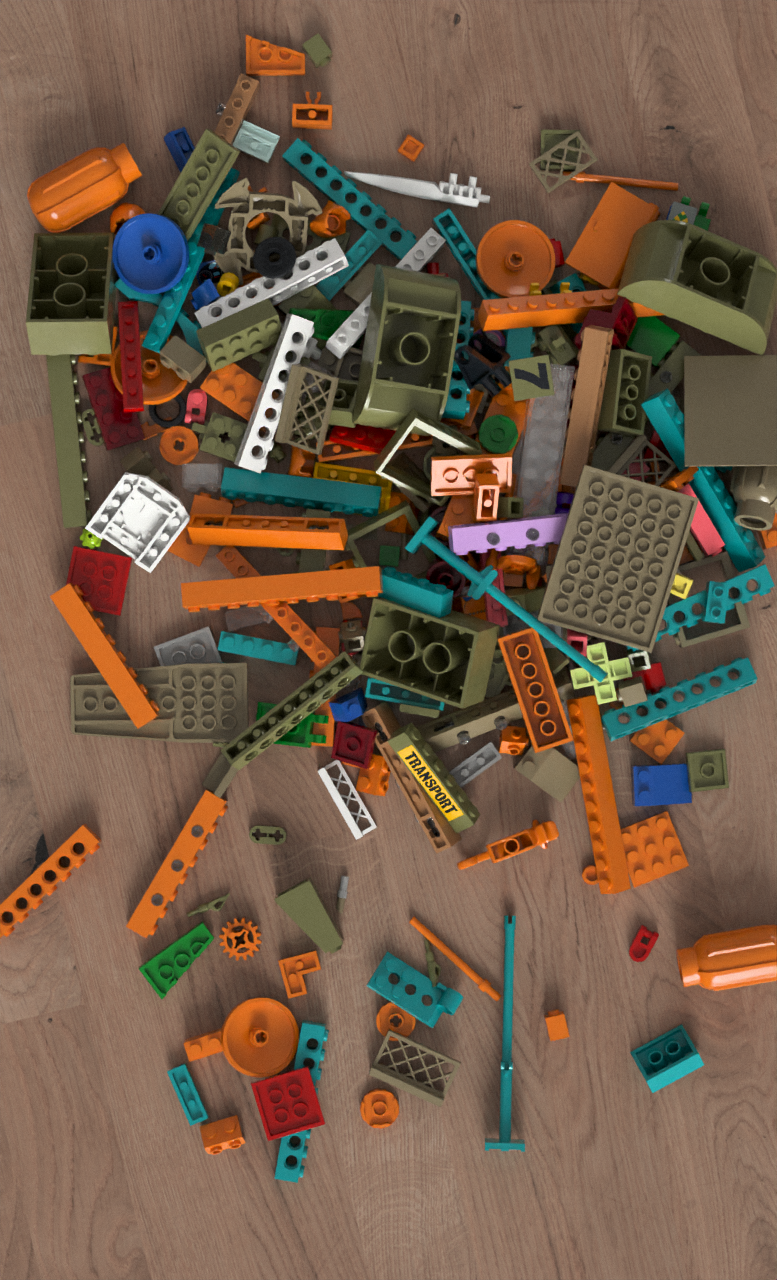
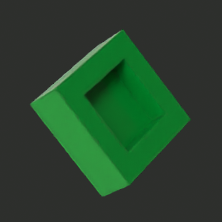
M380 545L379 565L399 566L400 546Z

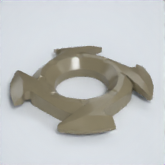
M246 177L229 187L216 202V209L233 207L228 221L227 250L222 252L218 249L212 255L224 273H233L238 277L239 285H243L241 266L248 271L259 273L253 263L254 250L248 245L245 237L247 224L257 214L272 212L280 215L289 226L290 235L288 241L295 248L296 258L304 255L307 244L308 215L313 213L318 216L323 211L310 191L297 181H292L294 199L278 193L249 191L248 186L250 183ZM278 253L272 254L269 260L277 262L280 255Z

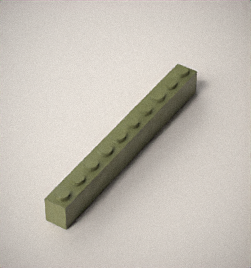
M46 355L63 525L66 529L86 527L92 519V512L88 510L87 502H90V492L86 490L85 485L88 482L87 470L84 471L83 463H86V453L82 451L81 443H84V433L80 431L79 424L82 423V414L78 412L77 404H80V394L76 392L75 384H78L77 372L74 373L73 365H76V355Z

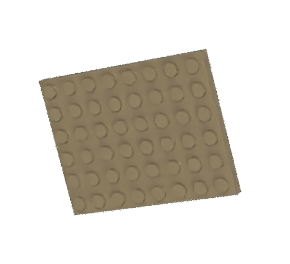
M583 464L536 619L652 653L699 498Z

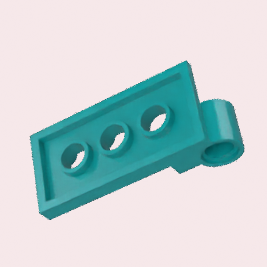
M386 952L366 985L431 1028L435 1026L442 1012L454 1015L464 998L459 992L447 988L439 982L436 983L435 987H432V982L428 977L389 952ZM390 974L398 977L397 984L389 982L388 977ZM406 985L414 987V995H408L405 992ZM426 995L431 998L430 1006H425L422 1003L423 996Z

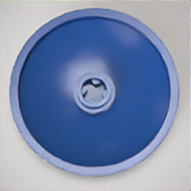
M150 213L137 215L122 225L113 243V263L118 276L128 287L143 294H158L173 288L184 276L189 262V247L183 231L174 221L163 215Z

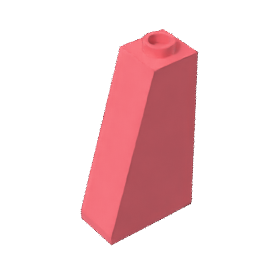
M689 484L684 485L682 489L677 491L697 498ZM698 501L689 531L705 556L711 554L714 557L723 551L721 547L725 544L700 501Z

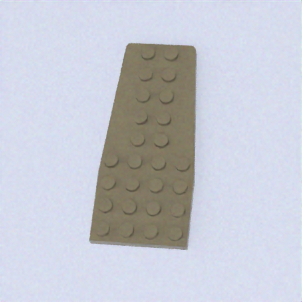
M195 663L134 669L138 675L137 681L140 685L143 683L149 692L147 694L150 701L154 700L160 708L158 711L160 715L137 729L100 672L72 675L70 678L71 732L74 735L184 743L231 742L249 728L248 663Z

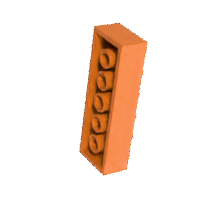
M527 627L497 637L534 752L538 753L574 741L538 632L532 627Z

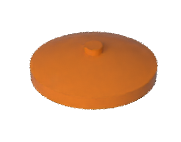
M509 220L493 226L483 236L476 251V268L484 285L494 294L502 298L529 296L531 283H539L538 291H541L548 284L555 268V253L550 240L538 227L525 221Z
M147 330L140 332L143 401L145 405H156L176 397L184 389L188 381L179 378L173 369L166 368L161 363L160 353L142 346L148 332ZM169 335L166 344L173 338V336ZM119 344L111 359V375L116 388L123 395Z
M264 997L247 999L235 1006L226 1017L221 1031L222 1050L231 1066L244 1075L257 1078L275 1075L286 1068L295 1056L299 1043L298 1026L289 1009L276 1000Z

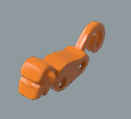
M535 819L532 821L533 827L486 845L488 851L458 862L457 867L459 870H462L490 858L494 864L533 849L538 845L543 849H547V842L557 839L559 836L554 821H546L540 824Z

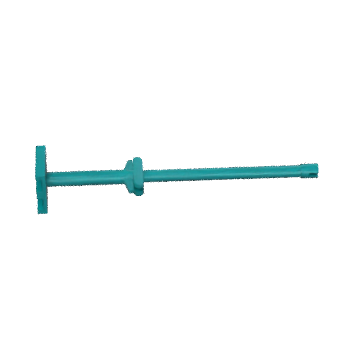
M430 516L427 518L405 547L406 550L416 554L424 544L472 582L467 593L469 597L472 596L473 599L479 600L487 592L588 671L592 677L599 682L603 681L608 673L587 659L492 584L498 576V571L492 570L494 568L492 565L478 572L433 537L431 533L439 522Z
M504 915L505 942L499 1139L485 1138V1151L501 1149V1151L521 1150V1152H525L524 1139H511L512 1025L516 916H512V923H508V915Z

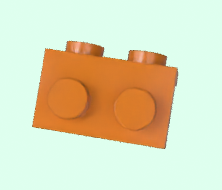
M391 492L388 509L406 500L417 520L420 509L416 508L413 502L403 493ZM404 514L386 523L385 531L415 535Z
M372 754L370 767L368 769L360 767L356 791L377 796L386 795L389 788L388 781L391 770L383 756Z
M237 1115L199 1126L203 1145L208 1154L216 1155L221 1153L222 1150L228 1148L236 1149L246 1143Z

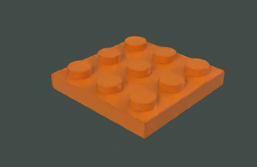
M667 810L620 829L628 874L634 888L689 866Z

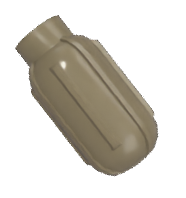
M735 466L730 485V491L733 493L734 500L737 503L735 522L752 530L771 529L775 512H777V466Z

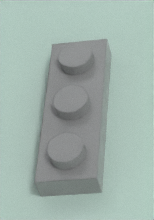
M490 741L450 770L449 773L455 778V781L461 788L500 760L502 756Z

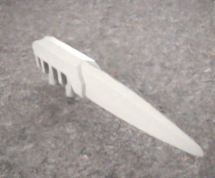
M344 171L345 175L350 178L413 197L476 208L479 202L489 204L490 196L481 194L482 187H476L477 177L474 176L469 177V183L466 186L464 184H456L458 174L450 173L449 183L440 181L438 186L436 182Z

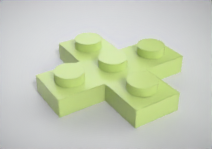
M605 642L588 645L587 659L601 667L608 674L602 682H599L583 667L570 670L573 688L575 690L593 685L598 705L616 701L617 696L613 681L632 677L629 658L625 657L609 661Z

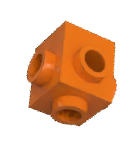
M502 725L499 736V753L523 755L524 748H528L529 744L526 728Z

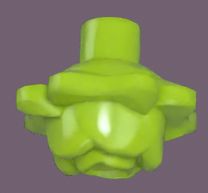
M85 528L80 536L84 547H89L93 550L95 546H101L102 540Z

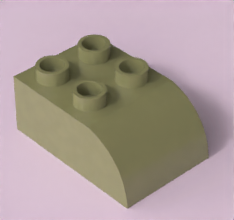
M34 233L26 314V327L31 355L112 354L116 287L114 285L116 283V270L113 263L114 233Z
M375 597L373 598L360 668L363 672L361 674L464 709L484 701L500 625L452 609L450 614L438 618L396 602Z

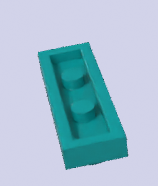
M186 1063L167 1070L190 1126L208 1119V1113Z

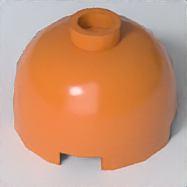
M122 203L110 215L111 233L116 235L125 222L137 215L146 214L141 206L136 204Z

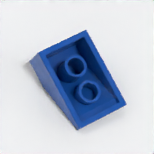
M687 764L631 766L632 805L656 806L692 803V794L689 792Z

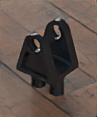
M474 334L468 341V345L461 346L455 351V360L470 390L477 384H482L493 398L502 390L491 377L493 374L504 388L512 383L511 375L503 367V363L511 356L483 334ZM474 340L481 343L482 349L475 346ZM462 351L468 353L469 359H465L462 356Z

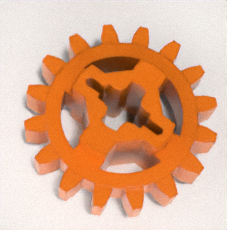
M245 917L242 918L241 922L234 918L233 924L228 921V928L223 927L221 929L225 934L219 935V938L224 940L219 945L225 946L223 953L230 952L229 958L235 955L236 961L239 960L240 956L247 960L248 954L251 957L254 956L253 950L259 951L260 948L256 944L262 943V940L258 939L262 933L256 932L258 925L251 926L252 920L246 923ZM237 926H244L242 930L236 931L233 929ZM245 931L244 940L246 942L242 941L236 946L238 938L235 936L239 937ZM249 931L253 934L254 942L249 939ZM227 937L232 939V947L229 946ZM246 947L248 949L244 952H238L239 948Z

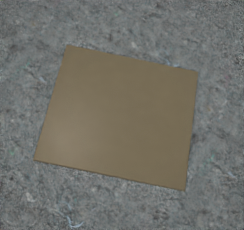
M777 355L684 356L685 467L777 466Z

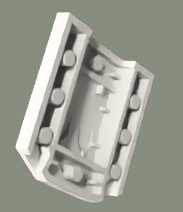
M125 472L85 529L101 540L102 538L106 539L135 559L134 562L151 573L190 521V516L181 500L157 482L145 475Z

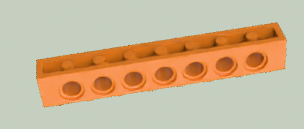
M83 824L0 904V938L3 935L8 937L15 930L13 926L18 921L22 923L29 916L27 912L32 907L36 910L44 902L41 898L46 894L50 896L58 888L56 884L60 880L64 882L72 875L70 870L76 866L78 869L86 861L84 857L88 853L92 855L100 848L98 843L101 839L86 824ZM79 842L84 845L83 853L76 852L74 848L76 843ZM62 856L70 859L68 867L61 864L60 859ZM48 870L55 872V880L47 878L46 873ZM33 884L41 886L42 891L40 894L33 892ZM25 898L28 903L27 907H20L18 899ZM6 911L13 914L12 921L5 920L4 913Z

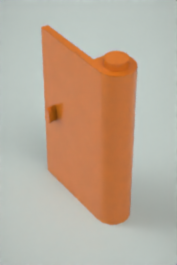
M611 182L566 259L565 264L597 282V286L601 290L618 289L633 235L642 226L658 220L661 214L659 207L653 203L648 204Z

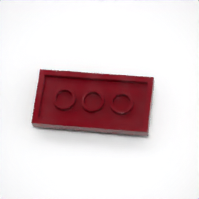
M111 367L83 375L82 378L106 450L109 451L143 441L145 437L137 413L124 412L123 395L113 382Z

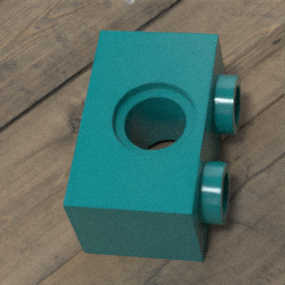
M707 581L702 621L725 624L729 583Z

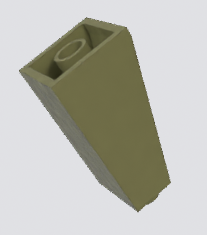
M311 877L275 896V902L325 953L330 951L332 954L341 949L344 939Z

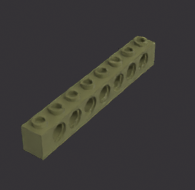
M344 651L222 748L221 752L231 766L238 770L242 769L363 671L353 657Z

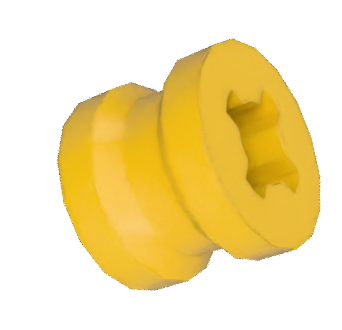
M229 272L222 274L217 284V292L223 297L234 292L239 286L238 277Z

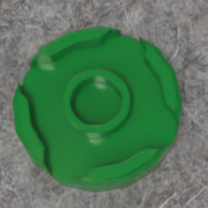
M490 416L480 426L478 432L479 442L489 453L505 454L511 451L517 443V426L507 416Z

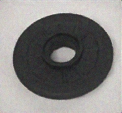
M270 237L263 240L256 247L253 255V263L256 270L262 276L271 279L280 278L288 274L296 262L294 246L282 237ZM273 253H278L280 255V258L277 262H271L269 260L270 256Z

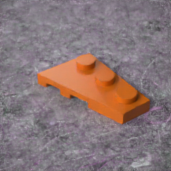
M246 35V76L305 75L304 53L273 45L270 42L261 41Z

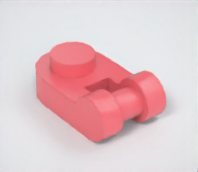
M194 389L189 393L185 423L198 422V424L204 425L208 398L203 390ZM193 409H200V414H192Z

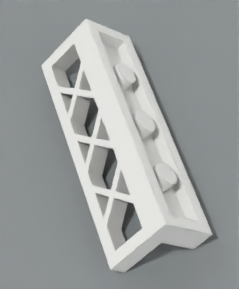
M335 760L317 771L356 840L377 828L339 760ZM337 764L341 771L339 779L330 777L327 769ZM342 774L346 781L341 780ZM333 780L338 781L337 787L334 784ZM340 782L349 785V796L339 793ZM342 797L347 798V803H345ZM350 799L358 801L360 804L358 813L349 810L348 804ZM361 809L364 811L365 815L360 814ZM352 814L357 816L356 821H355L354 817L352 816ZM359 816L367 818L371 826L361 831L357 824Z

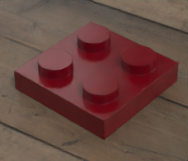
M338 721L331 758L368 769L371 763L377 730L352 722Z

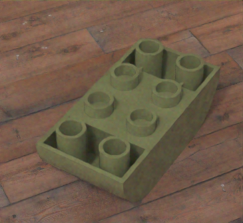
M659 220L642 226L634 233L617 295L626 297L634 303L641 304L669 318H674L705 333L733 343L740 348L763 355L766 350L777 304V268L762 254L695 225L678 220Z
M376 264L352 423L397 431L413 408L439 422L441 421L449 393L461 316V291L456 279ZM416 426L410 431V433L417 435H431Z

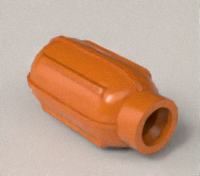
M124 143L111 150L105 147H95L33 181L27 191L28 202L36 219L47 231L61 233L117 203L127 193L129 183L142 177V174Z
M760 925L708 934L697 940L693 947L676 949L683 987L700 985L705 989L719 991L776 981L777 925Z

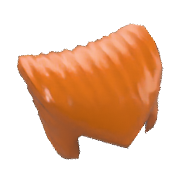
M329 200L322 209L323 213L316 216L309 224L311 231L318 236L324 238L336 237L346 233V220H349L351 215L343 206Z
M291 445V459L287 475L312 478L316 454Z

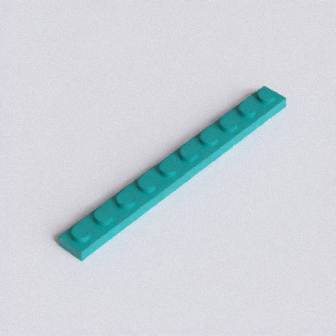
M233 168L229 170L189 239L187 270L179 283L164 293L142 346L144 348L160 353L161 349L165 346L225 209H216L215 204L221 195L236 183L240 174L238 170Z

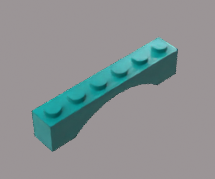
M121 278L114 284L131 301H142L159 307L163 298L160 293L143 294L128 287ZM181 308L176 321L183 330L187 344L203 355L196 330L202 327L197 321L192 323L187 318L189 314Z

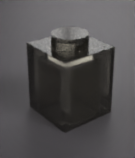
M204 223L197 246L204 248V253L213 256L216 253L224 255L231 231Z

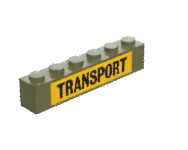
M412 722L394 731L387 742L453 830L458 833L473 826L481 814L478 812L477 807L469 800L465 791L457 784L455 778L445 768L443 762L433 752L431 746L421 736L420 731Z

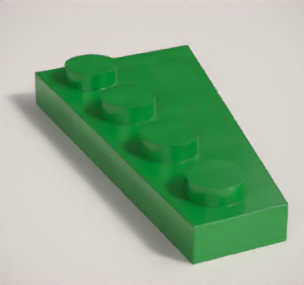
M290 308L289 314L314 322V333L312 336L328 341L355 310ZM363 335L352 346L353 348L359 349Z
M202 921L139 966V970L159 997L163 999L171 987L178 982L183 973L189 969L194 960L213 941L214 936Z

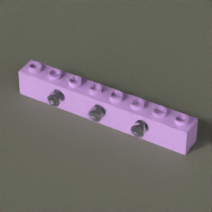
M568 513L448 526L450 550L454 553L456 552V555H466L468 551L473 550L476 553L488 552L487 549L495 548L496 551L507 550L509 546L521 549L526 548L527 544H534V546H545L546 542L559 544Z

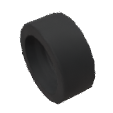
M180 394L173 398L178 402L180 408L179 414L173 420L161 419L156 411L157 404L149 405L150 416L156 424L161 427L170 428L178 426L183 422L187 406Z

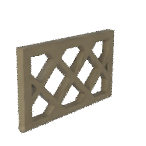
M577 131L529 163V166L549 194L598 161V158L594 155L579 131ZM576 137L581 142L580 148L568 146V143ZM559 148L564 149L562 160L551 158L553 152ZM567 150L579 152L577 163L565 161ZM581 153L589 154L592 160L586 164H580ZM541 160L547 161L545 172L539 171L535 166ZM550 161L561 163L560 174L548 172ZM564 164L576 166L575 171L568 176L562 175ZM547 176L559 178L558 182L549 187L546 183Z

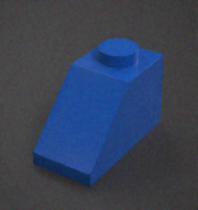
M208 279L191 293L193 299L190 301L195 310H198L217 301L220 296L211 279Z
M358 688L329 702L334 721L349 722L363 715L368 706L362 688Z

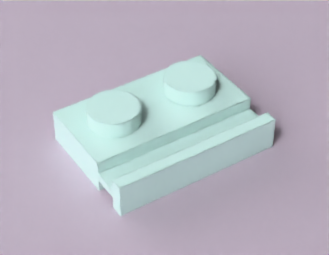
M244 120L232 146L243 153L269 163L280 136Z

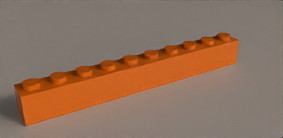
M618 289L482 300L478 319L483 331L582 323L590 309L611 313L612 307L620 295H617ZM627 299L637 318L664 315Z
M379 566L181 583L182 607L188 609V612H199L200 608L220 610V606H228V609L240 608V605L247 604V607H258L259 603L279 605V601H287V604L299 603V600L307 599V602H317L319 598L338 600V596L354 599L358 598V595L366 594V597H376L378 593H383L382 569Z
M586 695L566 701L600 893L616 894L631 889L599 706L595 695Z

